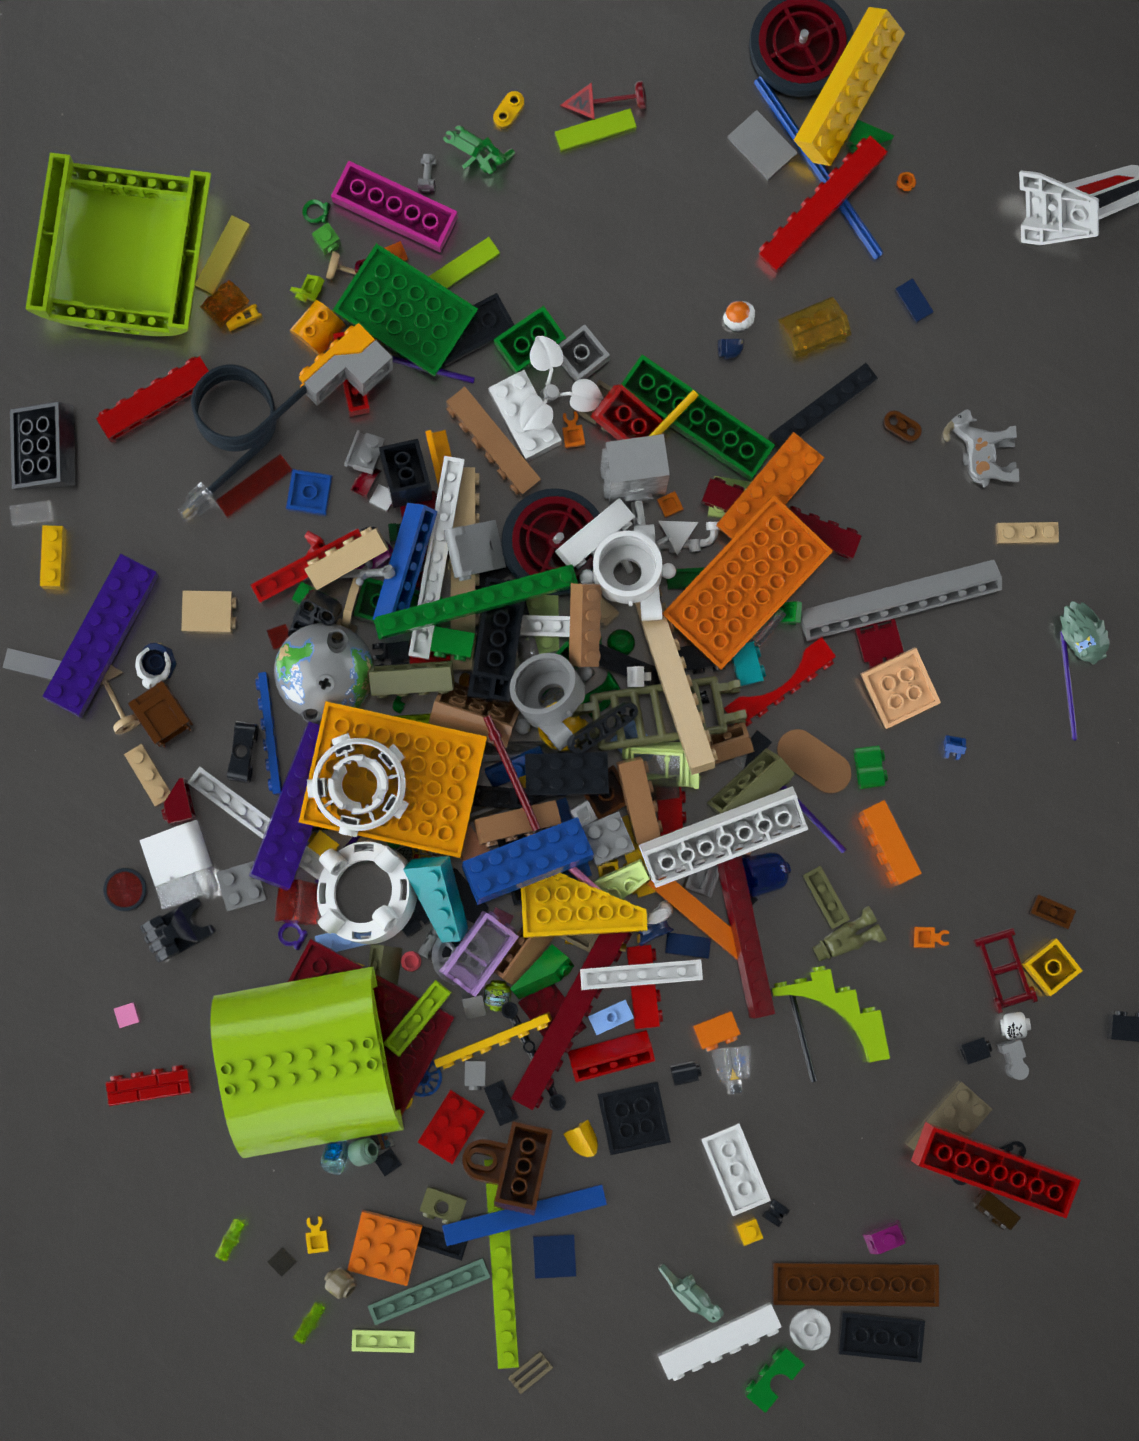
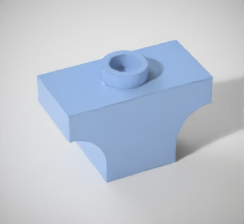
M626 999L588 1016L596 1035L634 1018Z

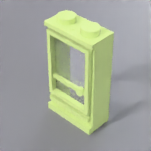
M661 742L622 749V759L628 760L641 757L643 761H647L649 773H646L648 781L651 780L652 785L694 787V789H699L701 776H699V773L691 775L681 742Z

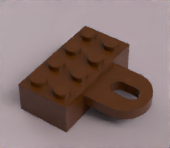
M512 1121L507 1144L487 1139H479L470 1143L463 1153V1168L466 1174L476 1181L498 1185L494 1207L535 1216L553 1130ZM474 1154L489 1156L493 1159V1163L490 1166L477 1165L471 1161V1157Z

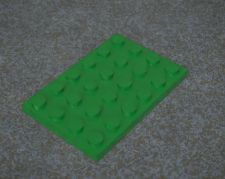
M376 243L332 311L354 326L359 323L373 338L435 377L475 316L478 308Z

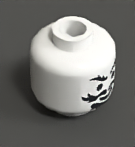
M1022 1012L1007 1013L1000 1020L1002 1036H1006L1008 1040L1026 1038L1027 1031L1031 1030L1030 1019L1025 1018Z

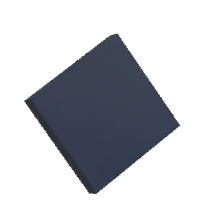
M574 1234L533 1236L535 1279L576 1277Z

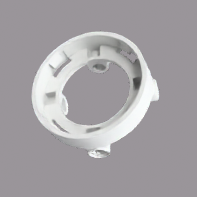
M365 841L350 844L339 851L328 849L320 856L319 862L324 866L318 882L317 902L322 917L317 923L323 930L329 934L335 933L344 939L356 943L377 944L394 937L405 927L414 912L417 895L403 870L409 863L405 857L388 846ZM360 861H374L382 870L389 874L392 883V895L389 905L379 907L372 915L373 921L367 923H355L347 919L341 913L336 901V888L341 875L351 865ZM402 880H407L406 900H402ZM354 932H371V935L361 936V939L354 937Z

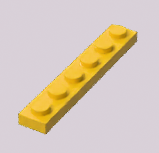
M548 1012L433 1061L436 1068L441 1066L443 1069L455 1065V1060L461 1058L463 1062L473 1058L472 1053L480 1051L483 1054L492 1050L491 1046L499 1043L502 1046L511 1042V1037L517 1035L518 1038L529 1035V1030L537 1028V1031L549 1026L548 1022L552 1020V1017Z

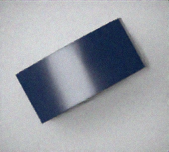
M668 933L665 953L709 959L711 938Z

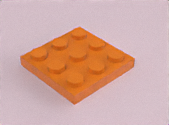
M362 1210L347 1271L407 1286L423 1225Z

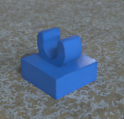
M946 735L944 740L945 757L949 758L951 752L957 753L956 760L961 758V754L965 755L966 739Z

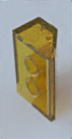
M834 297L778 319L789 348L796 358L805 356L809 352L824 348L831 343L841 341L852 335L847 315Z

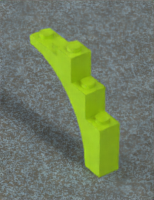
M825 966L814 967V972L809 973L810 981H807V977L795 979V984L787 985L785 981L774 983L775 988H770L772 996H802L819 1001L832 1008L854 1029L864 1047L868 1062L890 1059L881 1010H875L874 1006L863 1008V1013H860L856 989L851 990L850 986L838 988V992L835 993L831 969H826Z

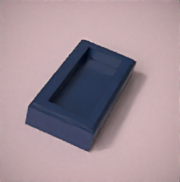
M913 278L895 289L915 323L933 314L934 311Z

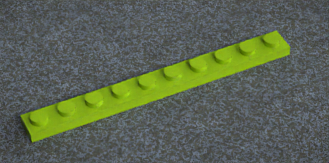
M485 1159V1166L492 1165L493 1159ZM486 1183L488 1213L503 1210L502 1208L494 1207L498 1185ZM510 1230L489 1235L498 1369L519 1367Z

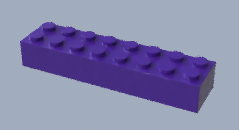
M120 553L42 696L45 700L80 718L83 717L159 577L156 571Z
M310 721L305 726L249 874L252 878L286 891L291 887L313 829L312 825L299 823L307 779L320 725Z

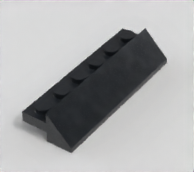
M486 577L484 588L507 581ZM525 601L480 613L467 697L486 700L485 702L510 701V682L515 669Z

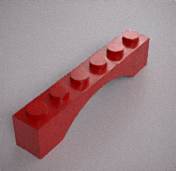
M821 637L804 650L796 672L784 685L763 695L752 697L740 696L723 708L724 713H734L746 709L747 719L745 724L748 727L753 723L751 721L753 717L758 715L760 718L769 711L767 707L774 703L777 706L785 700L784 695L789 691L793 694L802 687L800 683L804 680L810 682L818 676L816 673L821 668L826 670L834 664L832 660L835 659L836 655Z

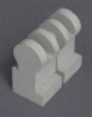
M1014 1039L995 1044L997 1052L1004 1054L1007 1063L1005 1065L1006 1074L1017 1080L1025 1079L1029 1074V1068L1023 1061L1026 1054L1022 1041Z

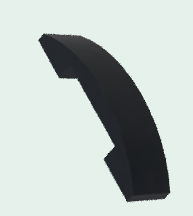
M476 786L472 806L509 809L523 808L514 788ZM527 797L530 805H534V797Z

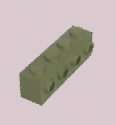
M452 661L371 666L369 670L371 696H377L378 698H385L392 694H397L400 697L408 696L409 693L427 695L430 692L436 691L440 694H445L453 690L455 685Z

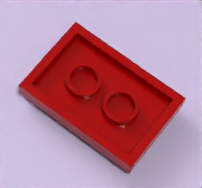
M450 1090L418 1143L453 1164L485 1111Z

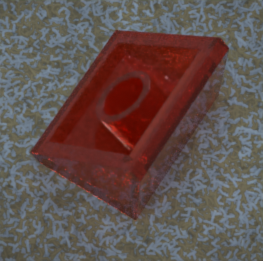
M296 879L293 880L289 890L286 891L278 888L275 922L315 926L318 908V884Z

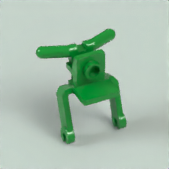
M461 125L455 127L456 130L461 131L460 134L457 131L449 130L446 134L451 135V139L447 136L443 137L446 143H450L472 156L462 165L464 169L478 160L479 167L485 173L488 172L491 175L497 170L496 165H502L515 155L514 149H509L504 154L501 153L492 144L489 137L482 140L464 129ZM485 149H487L490 152L489 155H487Z

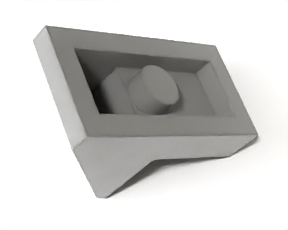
M460 987L466 1019L487 1015L482 990L474 997Z

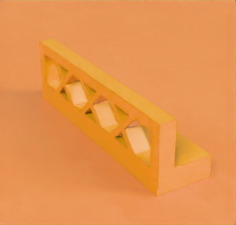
M428 430L425 433L439 488L444 456H452L446 430L434 433Z

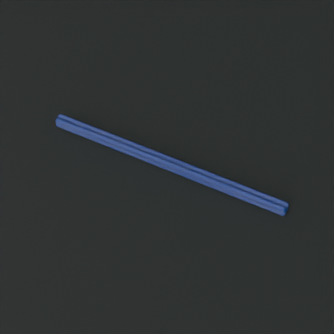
M761 76L758 77L754 82L755 86L794 141L799 131L798 126L770 85ZM794 141L820 181L826 183L830 178L828 176L830 173L822 164L813 163ZM846 199L839 206L840 210L872 257L878 259L883 255V250L848 199Z

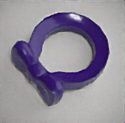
M294 922L283 924L278 931L280 942L285 946H294L295 950H300L304 939L308 936V932L306 930L302 931L301 927ZM293 927L297 929L300 937L297 941L288 942L284 940L283 932L287 928Z

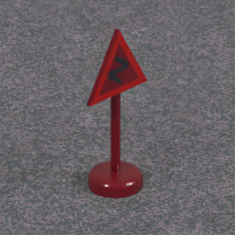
M636 82L634 94L593 99L592 83H590L562 103L560 107L595 120L594 104L636 98L639 109H646L647 100L644 82Z

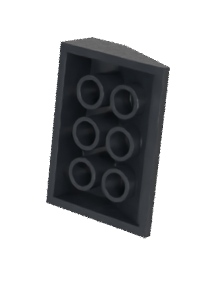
M53 402L10 409L12 489L57 488L75 485L73 405Z

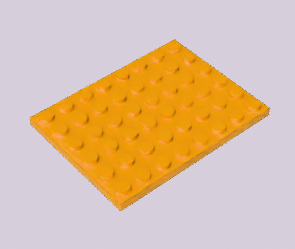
M325 701L308 779H313L319 760L333 746L331 740L349 733L351 739H371L388 748L394 744L405 756L400 762L406 778V791L403 800L409 803L400 819L393 816L389 821L377 828L358 831V836L461 858L487 737ZM353 744L355 751L349 753V756L363 754L370 759H376L384 767L387 776L397 774L395 767L390 770L378 757L382 751L365 744ZM334 752L323 765L319 778L327 779V787L328 778H331L334 773L333 766L345 758V755L336 757ZM351 761V764H345L348 771L342 782L345 795L353 801L361 802L363 808H366L367 804L369 806L372 805V796L377 789L375 775L369 769L359 767L356 761ZM398 777L388 779L389 789L385 794L384 801L379 808L372 811L375 820L380 819L386 814L382 809L391 794L397 796ZM306 786L299 823L339 831L340 827L332 823L321 812L315 798L308 797ZM329 791L327 797H321L323 804L332 800ZM334 803L326 807L339 820L341 815L360 818V825L372 822L369 813L354 815L351 814V811L339 809Z

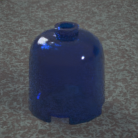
M768 852L742 858L749 893L752 898L780 890L788 883L791 868L789 863L780 854Z

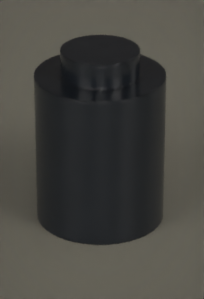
M695 1061L670 1066L675 1086L699 1081L698 1077L702 1076L700 1064H695Z

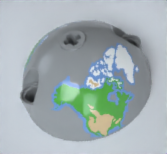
M323 623L311 624L294 632L280 647L274 664L275 684L284 702L294 712L303 716L306 722L315 723L322 719L325 701L359 708L363 704L371 690L369 670L371 666H374L365 642L350 629L334 623L331 625ZM335 632H340L343 637L340 640H334L332 635ZM325 678H328V682H326L325 685H323L322 681H324ZM316 709L317 712L314 715H308L306 710Z

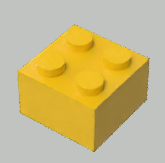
M1057 938L1050 940L1021 964L1046 996H1052L1083 971Z

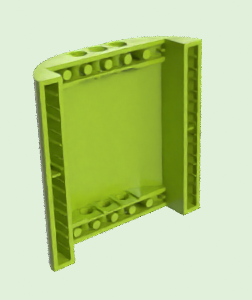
M50 152L26 310L51 321L93 330L142 336H174L187 332L211 173L191 170L190 177L79 164L74 163L70 155Z
M374 966L220 994L213 997L210 1019L214 1062L226 1123L232 1141L242 1158L404 1130L400 1109L395 1110L373 988L378 986Z

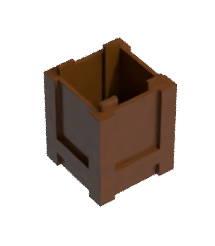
M163 681L128 703L154 744H157L159 747L163 746L166 748L165 744L187 729L192 731L190 727L194 724L169 686L165 685Z

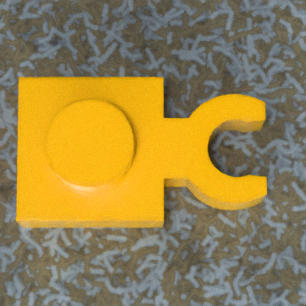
M318 1216L317 1225L311 1223L310 1217L307 1218V1226L311 1229V1232L305 1233L308 1254L329 1251L327 1230H320L323 1223L321 1216Z

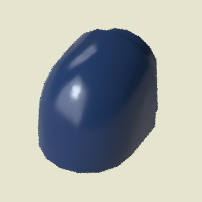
M719 339V357H723L726 360L739 356L744 347V339Z

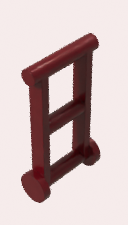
M1014 928L974 939L975 946H980L991 978L996 998H993L998 1014L1003 1013L1002 1008L1024 1001L1032 1000L1033 1003L1038 1002L1034 987L1028 986L1012 936H1015ZM1007 938L1015 961L992 968L985 945ZM1018 969L1025 993L1003 999L995 976Z

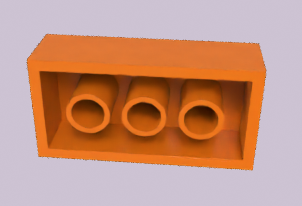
M883 800L861 811L858 821L863 829H867L869 833L867 839L872 847H876L878 851L876 857L881 866L885 865L888 871L885 874L890 884L894 883L897 886L922 874L886 801Z

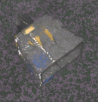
M751 1046L711 1050L719 1081L721 1083L729 1082L730 1094L741 1093V1080L750 1079Z

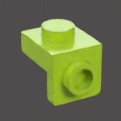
M307 274L302 287H291L290 291L296 294L295 298L302 302H306V300L315 302L325 280L319 276Z

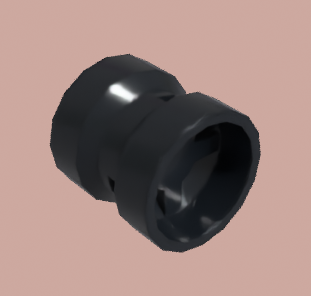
M773 1199L770 1203V1209L765 1211L762 1216L777 1227H780L783 1223V1217L788 1215L790 1209Z

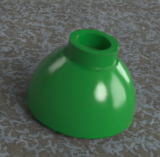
M617 629L608 636L607 647L629 655L634 650L635 638L628 630Z

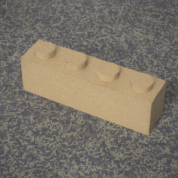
M370 526L360 532L361 537L357 539L351 537L342 542L344 546L337 550L336 547H333L325 552L326 556L319 560L317 556L307 562L309 566L305 568V571L316 590L387 551L389 547L378 528L372 530Z

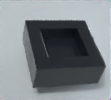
M392 1148L379 1155L375 1161L384 1176H387L402 1165Z

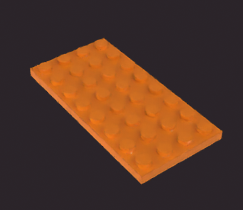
M773 495L666 608L662 615L722 670L833 550Z

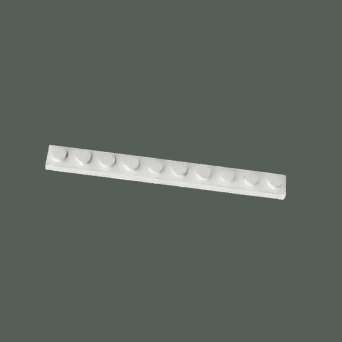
M444 456L435 510L438 513L429 539L418 605L440 600L448 556V546L444 530L453 528L465 459ZM435 625L412 632L408 656L429 660Z

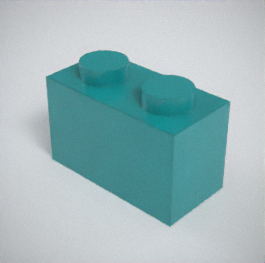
M754 641L746 643L731 659L736 679H740L741 688L762 683L764 681L763 677H766L764 666L760 665L758 660L761 657L758 645H754Z

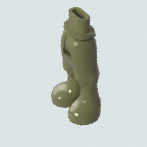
M870 906L862 910V916L856 921L844 923L842 927L812 947L819 962L826 958L830 960L831 957H836L852 950H858L865 942L876 940L879 943L887 940L879 924L872 926L861 934H856L858 930L877 922Z

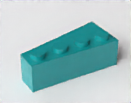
M450 856L412 859L403 870L442 943L461 941L468 933L469 928Z

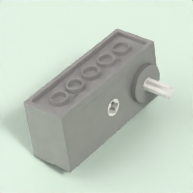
M664 434L606 442L605 448L602 449L600 471L601 478L604 479V498L609 499V504L614 503L620 498L626 506L631 505L632 514L635 516L633 518L634 526L646 525L643 503L653 501V498L663 497L666 494L670 473Z

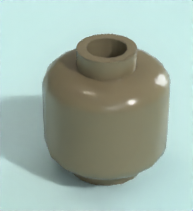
M337 1268L334 1271L330 1270L324 1278L326 1281L325 1289L337 1299L348 1298L356 1288L354 1284L355 1278L342 1268Z

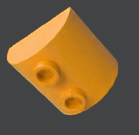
M315 300L290 329V332L319 355L329 348L333 342V334L342 332L346 325L332 310L320 301Z

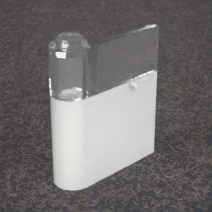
M198 820L184 823L140 840L163 910L200 896H206V899L218 895L217 891L221 889Z

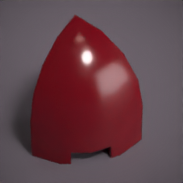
M375 468L373 474L361 472L350 490L368 499L382 470Z

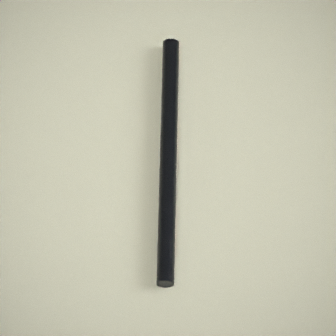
M789 995L811 1082H816L817 1078L796 996Z

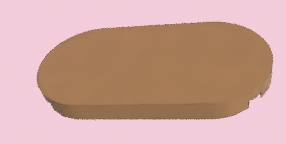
M796 729L788 731L780 738L777 745L778 756L785 761L795 774L821 792L837 793L842 791L850 782L851 767L848 761L810 733Z

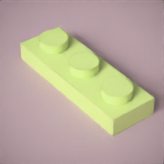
M352 1330V1351L414 1353L415 1331Z

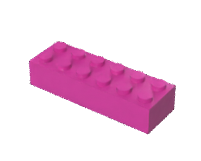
M349 160L331 195L333 203L441 253L458 219L457 211Z

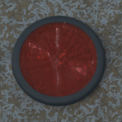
M120 868L113 871L106 878L103 894L105 900L112 908L119 911H130L137 908L143 902L146 896V883L137 871L130 868Z

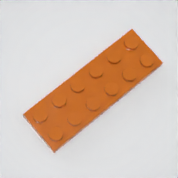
M793 432L716 524V527L733 539L773 495L786 505L825 457Z

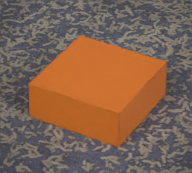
M675 491L657 499L665 519L684 510Z

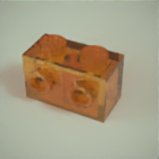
M228 280L221 284L212 296L206 298L200 308L211 321L222 328L250 300L238 286Z

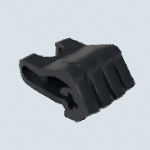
M199 898L185 902L163 916L158 915L140 926L142 933H147L144 936L146 943L152 942V945L149 946L150 951L158 953L155 957L159 963L180 954L216 932L213 925L200 927L192 924V913L201 906Z

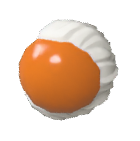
M732 302L724 313V323L732 331H744L754 323L755 310L748 302Z

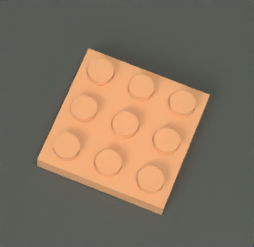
M915 647L860 673L885 729L941 703Z

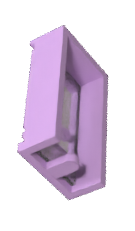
M489 911V913L481 912V915L450 958L439 970V972L474 997L477 996L519 937L514 933L516 931L515 928L508 923L505 925L498 921L500 917L492 911Z

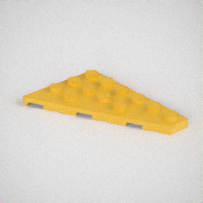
M559 873L521 888L524 938L648 931L646 909L570 878L565 874Z

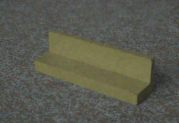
M371 944L368 967L374 966L376 974L398 985L402 948Z

